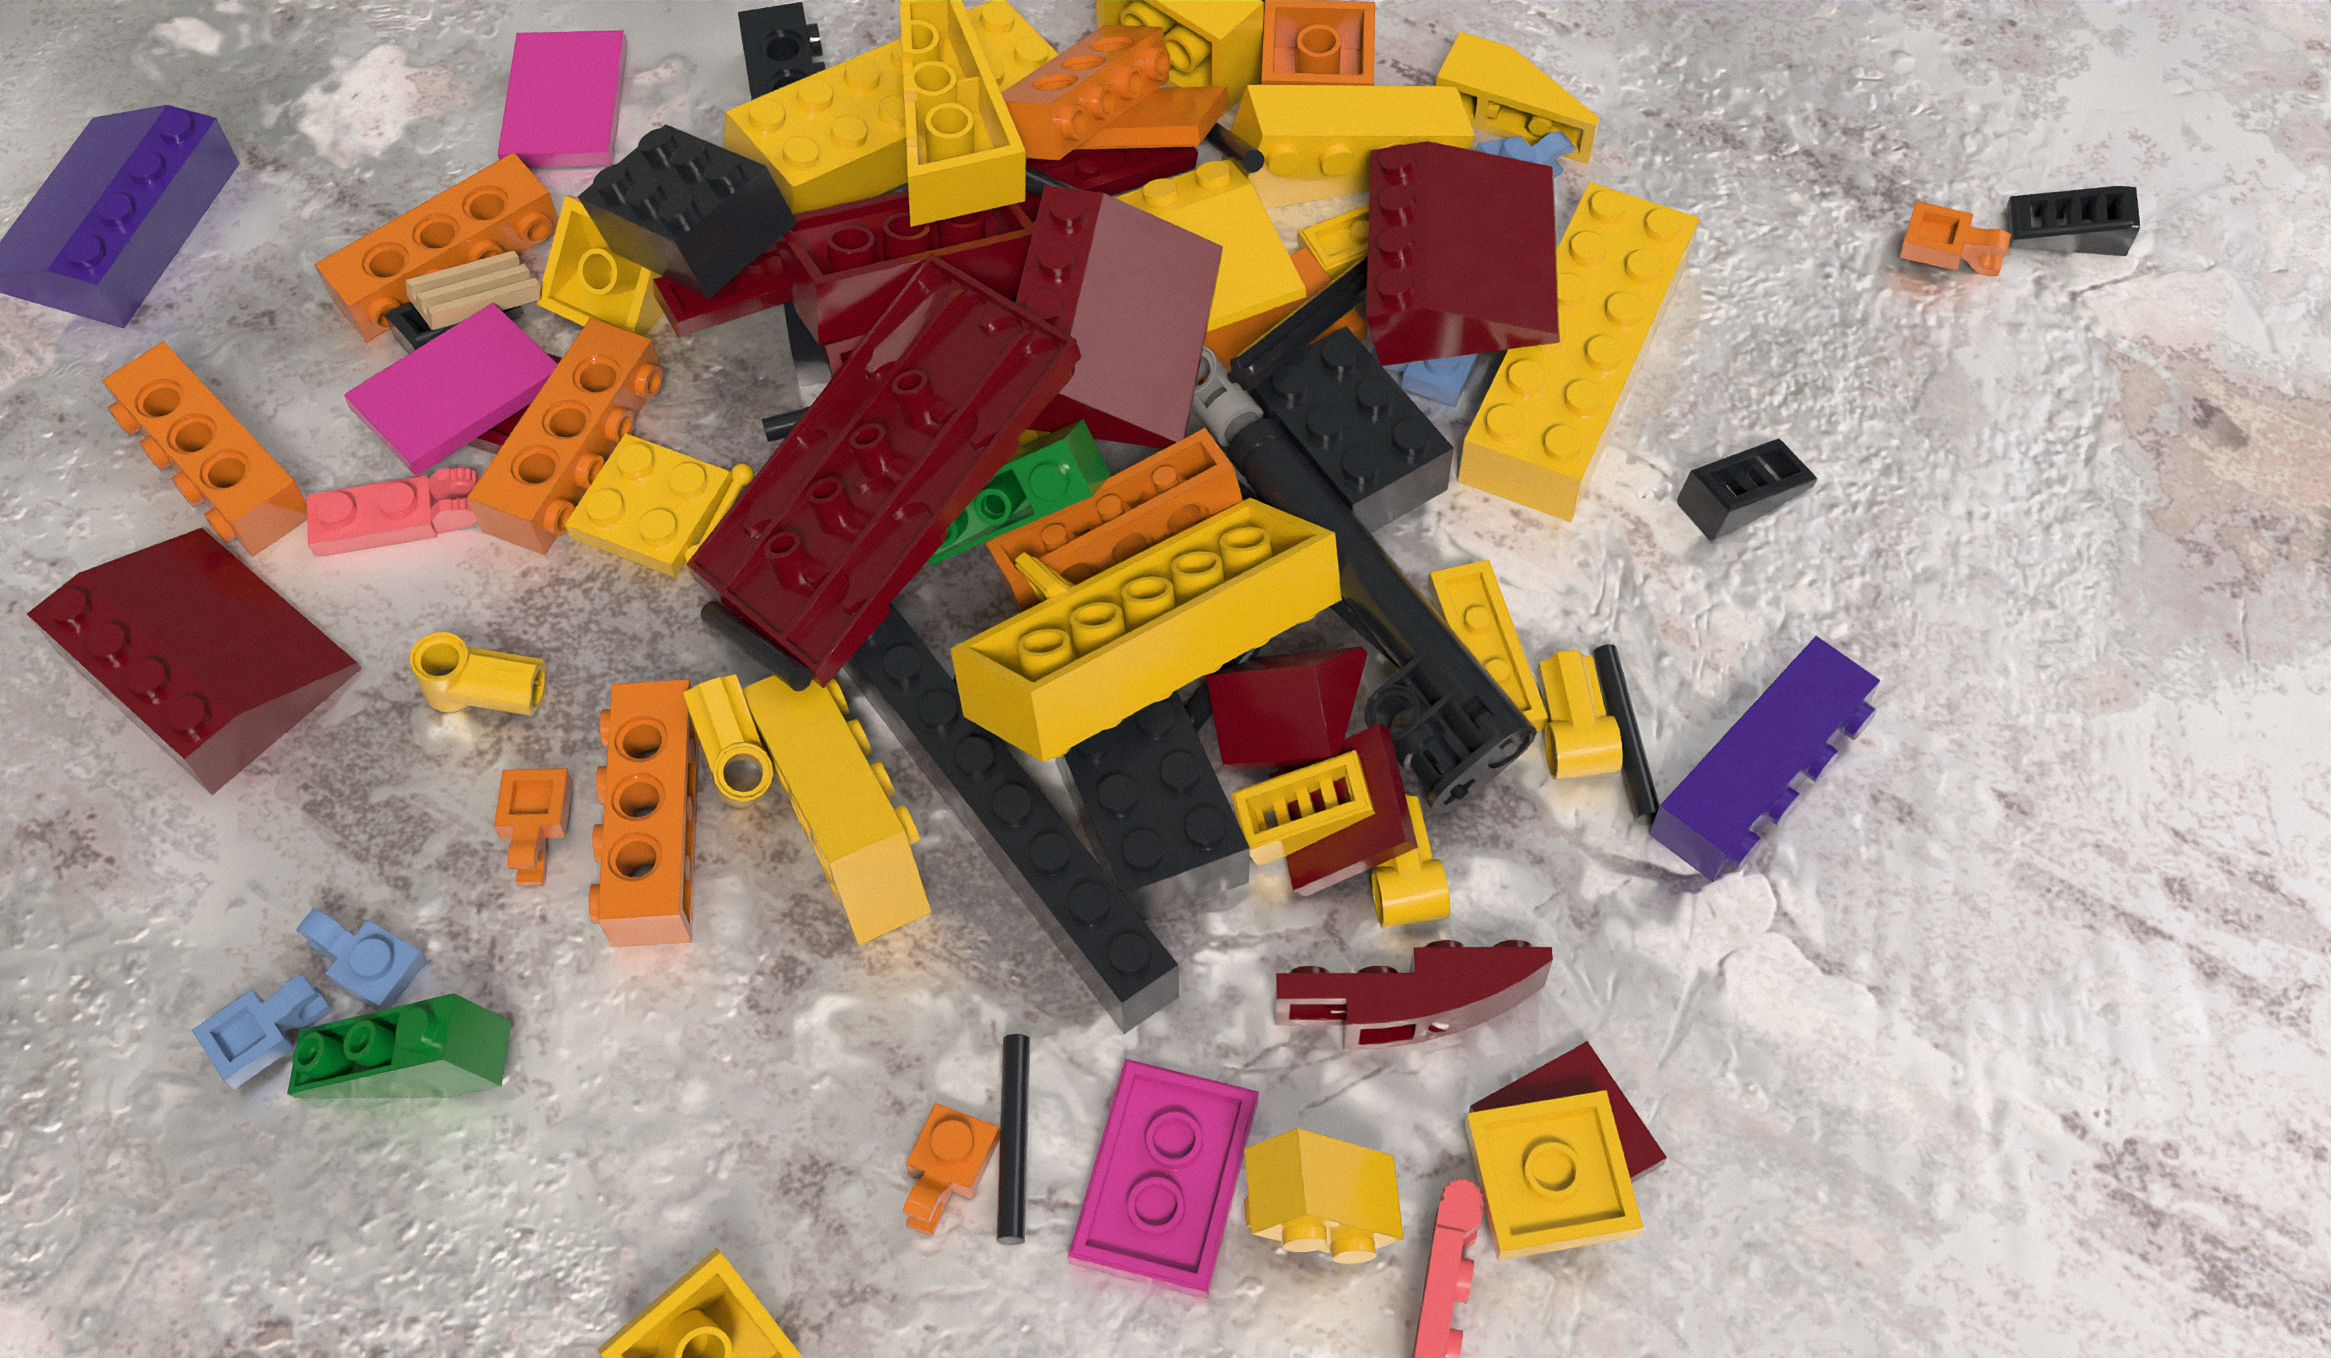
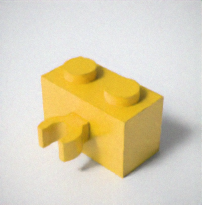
M1301 1128L1290 1130L1244 1148L1248 1197L1244 1199L1246 1228L1251 1229V1234L1283 1242V1248L1291 1252L1318 1250L1331 1253L1332 1260L1342 1264L1362 1263L1372 1260L1376 1257L1375 1249L1404 1240L1394 1155Z

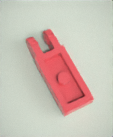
M464 466L461 468L455 467L454 469L444 468L436 470L431 477L424 475L307 494L308 546L314 556L322 557L437 538L439 533L461 530V528L468 529L471 526L475 527L474 525L478 524L466 497L479 481V474H476V470L464 468Z
M1457 1178L1454 1182L1450 1180L1449 1185L1444 1186L1443 1193L1440 1196L1441 1201L1436 1212L1437 1216L1434 1223L1412 1358H1460L1463 1330L1450 1328L1454 1301L1464 1304L1468 1302L1474 1260L1463 1258L1461 1255L1462 1251L1475 1244L1477 1232L1482 1221L1484 1205L1482 1201L1484 1194L1480 1193L1481 1187H1477L1474 1181H1467V1178L1464 1180Z

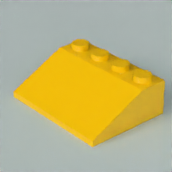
M1230 159L1209 161L1201 164L1194 171L1170 179H1156L1148 182L1141 189L1114 197L1223 246V255L1207 332L1307 297L1306 287L1252 183Z

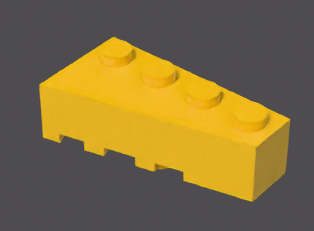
M899 0L910 226L913 227L1024 202L1026 151L963 1Z
M1247 85L1231 132L1259 150L1264 155V165L1259 171L1250 173L1234 161L1232 162L1252 183L1266 210L1370 191L1371 150L1425 141L1469 149L1475 134L1457 86ZM1223 154L1221 161L1229 159Z
M772 675L741 688L764 751L772 761V767L786 796H789L809 844L814 847L825 872L826 880L836 900L839 898L841 900L849 928L858 946L930 914L929 903L910 847L920 842L916 826L904 804L893 809L889 800L896 797L881 761L869 765L865 758L872 754L869 742L857 719L846 723L843 715L848 714L849 709L835 678H832L824 688L812 680L805 690L794 691L776 676Z

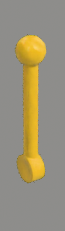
M739 463L732 468V482L699 544L692 545L687 549L685 553L686 562L691 559L735 503L743 486L749 485L753 480L754 470L747 463Z

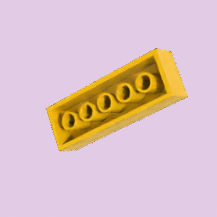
M990 0L966 10L1001 93L1059 55L1006 0ZM901 38L725 111L723 148L766 165L793 215L876 197L907 183L908 170Z
M1589 182L1557 248L1560 342L1508 349L1464 439L1458 482L1572 522L1686 269L1700 217Z
M1248 498L1069 588L1067 591L1059 593L950 648L963 716L1043 763L1049 759L1060 757L1078 743L1102 730L1117 726L1124 718L1153 702L1162 701L1170 697L1175 690L1203 675L1218 671L1223 664L1253 648L1267 644L1274 636L1298 623L1313 619L1318 612L1342 600L1335 532L1255 499Z

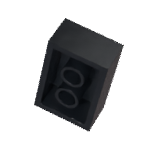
M667 124L645 134L640 139L635 150L618 164L601 170L595 176L593 184L577 196L612 252L708 299L797 224L766 165Z
M1347 326L1299 351L1255 388L1247 390L1261 407L1263 418L1276 420L1287 433L1289 439L1298 446L1370 533L1375 532L1448 490L1454 447Z
M1177 690L1170 697L1162 701L1153 702L1124 718L1117 726L1100 731L1071 747L1066 754L1056 758L1057 768L1098 864L1143 921L1249 883L1250 847Z

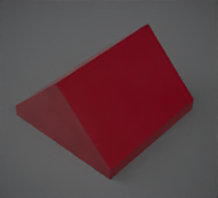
M1359 646L1256 657L1207 675L1206 680L1223 765L1229 771L1310 766L1339 756L1368 653L1366 650Z

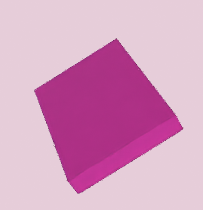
M624 30L516 33L497 154L499 160L514 152L527 167L612 165L627 50Z
M491 303L343 395L349 409L415 476H418L532 403L558 364L494 303Z
M1125 1059L1068 1253L1069 1264L1208 1299L1245 1156L1244 1148H1247L1259 1102V1091Z

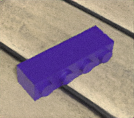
M1815 636L1662 802L1650 836L1711 882H1714L1729 865L1740 870L1761 844L1762 838L1757 833L1768 821L1779 826L1801 798V794L1796 789L1807 777L1817 783L1837 759L1840 751L1834 748L1845 735L1855 740L1871 722L1877 709L1870 702L1881 680L1824 640Z

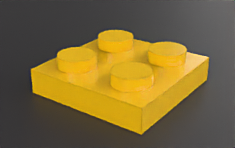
M625 433L565 523L566 530L571 539L676 578L686 562L685 553L687 549L699 542L732 482L731 472Z
M1606 1090L1467 1113L1465 1128L1479 1186L1481 1187L1480 1191L1481 1194H1484L1483 1202L1497 1261L1640 1236L1644 1227Z

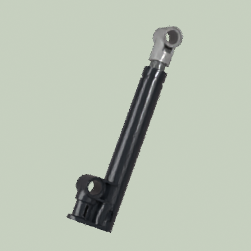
M1204 346L1197 383L1207 374H1209V377L1202 385L1195 388L1191 410L1220 445L1229 447L1227 453L1229 461L1246 478L1247 483L1265 504L1335 532L1341 597L1401 668L1368 699L1364 710L1365 723L1368 728L1379 723L1390 730L1391 733V724L1395 716L1403 710L1412 709L1413 716L1408 726L1400 732L1391 733L1397 762L1403 770L1413 771L1429 790L1430 794L1427 803L1434 813L1442 814L1457 808L1528 749L1537 734L1536 728L1298 446L1289 439L1287 433L1276 420L1263 418L1261 407L1238 383H1230L1227 377V372L1230 370L1213 351ZM1436 762L1444 769V774L1436 767Z

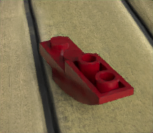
M1439 940L1431 942L1425 947L1413 948L1409 973H1398L1396 969L1389 966H1369L1359 970L1358 973H1330L1327 969L1319 966L1297 967L1289 973H1276L1275 1025H1343L1344 1051L1383 1049L1421 1043L1455 1034L1506 1012L1545 987L1553 961L1552 947H1533L1531 943L1523 940H1506L1495 944L1493 947H1465L1464 944L1458 941Z

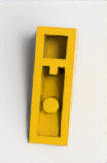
M1459 32L1437 75L1436 86H1457L1472 128L1503 138L1521 136L1530 146L1535 145L1552 132L1561 131L1576 147L1573 153L1561 156L1588 164L1593 152L1599 117L1513 47Z

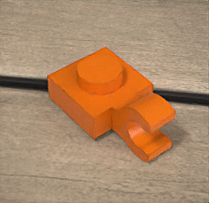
M1916 201L1899 258L1956 271L1962 258L1969 263L1973 270L1980 274L1999 276L2011 234L2000 229H1981L1970 226L1973 213Z
M567 768L502 770L494 828L500 839H511L507 866L509 869H517V886L544 885L547 874L546 838H566L573 780Z
M935 1102L906 1162L908 1175L919 1178L911 1189L902 1210L904 1214L909 1215L906 1221L907 1227L933 1236L952 1192L973 1199L1000 1140V1129L998 1126Z

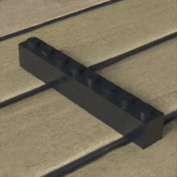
M890 602L888 606L891 613L842 668L1123 1034H1126L1179 997V970L1177 962L998 736L963 716L958 686Z

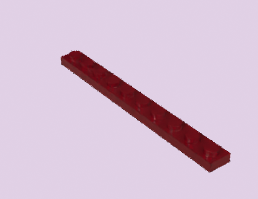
M1195 147L1076 149L1060 160H1027L1026 166L1081 190L1100 192L1112 196L1146 185L1148 182L1156 179H1164L1195 169L1199 152ZM1025 191V201L1017 204L1032 222L1036 221L1041 197ZM776 242L709 299L663 276L653 279L654 297L678 338L793 301Z

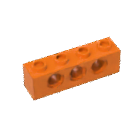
M1103 25L1003 91L1001 94L1025 148L1026 158L1060 160L1169 81L1170 54L1164 44L1163 28L1154 26Z
M513 152L314 265L333 303L367 343L382 333L391 330L384 314L400 305L411 302L406 294L407 279L513 250L519 255L554 235L559 219L549 191Z
M589 318L467 497L483 533L546 555L556 538L567 532L565 523L624 434H631L634 419L646 401L653 399L661 387L663 370L652 339Z
M164 341L102 380L115 400L113 404L107 407L112 417L129 437L138 431L141 433L144 439L138 442L140 447L161 472L171 467L177 473L171 477V480L193 508L202 502L208 507L209 511L203 515L224 543L228 544L236 538L246 551L254 557L307 520V502L295 481Z
M1203 428L1108 478L1092 497L991 539L985 545L1004 590L1017 611L1021 613L1041 603L1015 566L1017 564L1015 559L1023 552H1026L1031 557H1036L1074 585H1077L1242 502L1243 499L1234 466L1206 428Z
M689 679L611 684L610 709H602L600 713L601 742L604 748H608L607 765L598 766L596 772L597 797L600 805H604L603 824H595L592 834L594 859L597 864H601L600 884H591L588 902L592 923L600 924L611 947L692 942L699 740L682 696V692L692 688ZM658 749L654 755L648 758L636 759L647 750ZM656 806L646 816L633 817L638 810L644 807ZM642 865H654L647 874L641 877H629L633 870Z

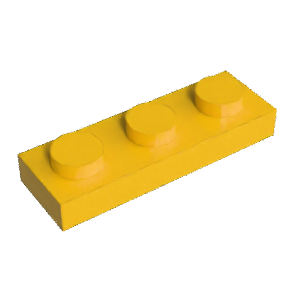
M1490 560L1429 572L1428 588L1436 611L1534 725L1536 732L1545 730L1548 715Z

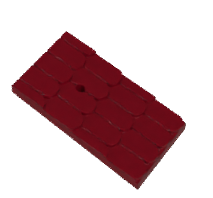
M930 253L686 565L694 580L707 591L709 590L715 598L734 614L741 617L742 620L809 668L812 673V680L824 688L891 613L888 605L944 543L947 535L946 529L1019 449L1018 438L1072 379L1075 373V364L1082 357L1076 339Z

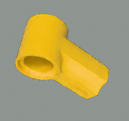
M435 632L424 636L415 643L410 652L409 663L425 701L433 709L442 712H455L467 706H474L533 716L536 710H540L546 692L547 666L544 659L467 647L463 640L449 632ZM455 668L449 674L435 676L443 670Z
M1579 650L1556 652L1549 659L1540 661L1537 669V678L1543 705L1548 715L1545 727V750L1552 779L1560 780L1620 773L1622 768L1620 730L1615 717L1606 716L1593 656H1586L1580 653Z
M737 675L717 677L682 692L685 705L713 779L714 790L720 800L729 806L740 809L752 807L761 802L769 792L773 777L772 761L764 751ZM738 760L752 762L761 772V782L751 791L739 792L733 790L727 785L723 775L729 764Z
M1406 795L1418 848L1375 866L1371 872L1373 900L1378 922L1382 929L1448 919L1450 916V897L1445 871L1439 859L1433 860L1418 796Z

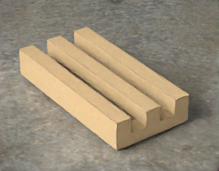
M513 250L407 279L406 294L432 330L460 323L491 303H494L503 311L541 300V286L535 277L530 278V270L525 264L519 265V256Z

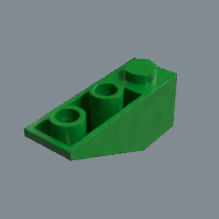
M1084 419L1020 447L946 529V539L928 560L930 565L1092 497L1111 474Z
M452 993L299 1030L297 1045L293 1053V1066L287 1095L294 1098H450L501 1087L511 1021Z

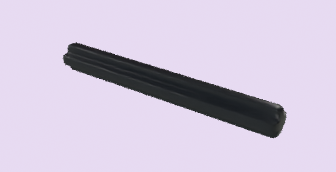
M1368 253L1230 360L1231 370L1227 372L1230 383H1238L1245 391L1252 390L1367 297Z

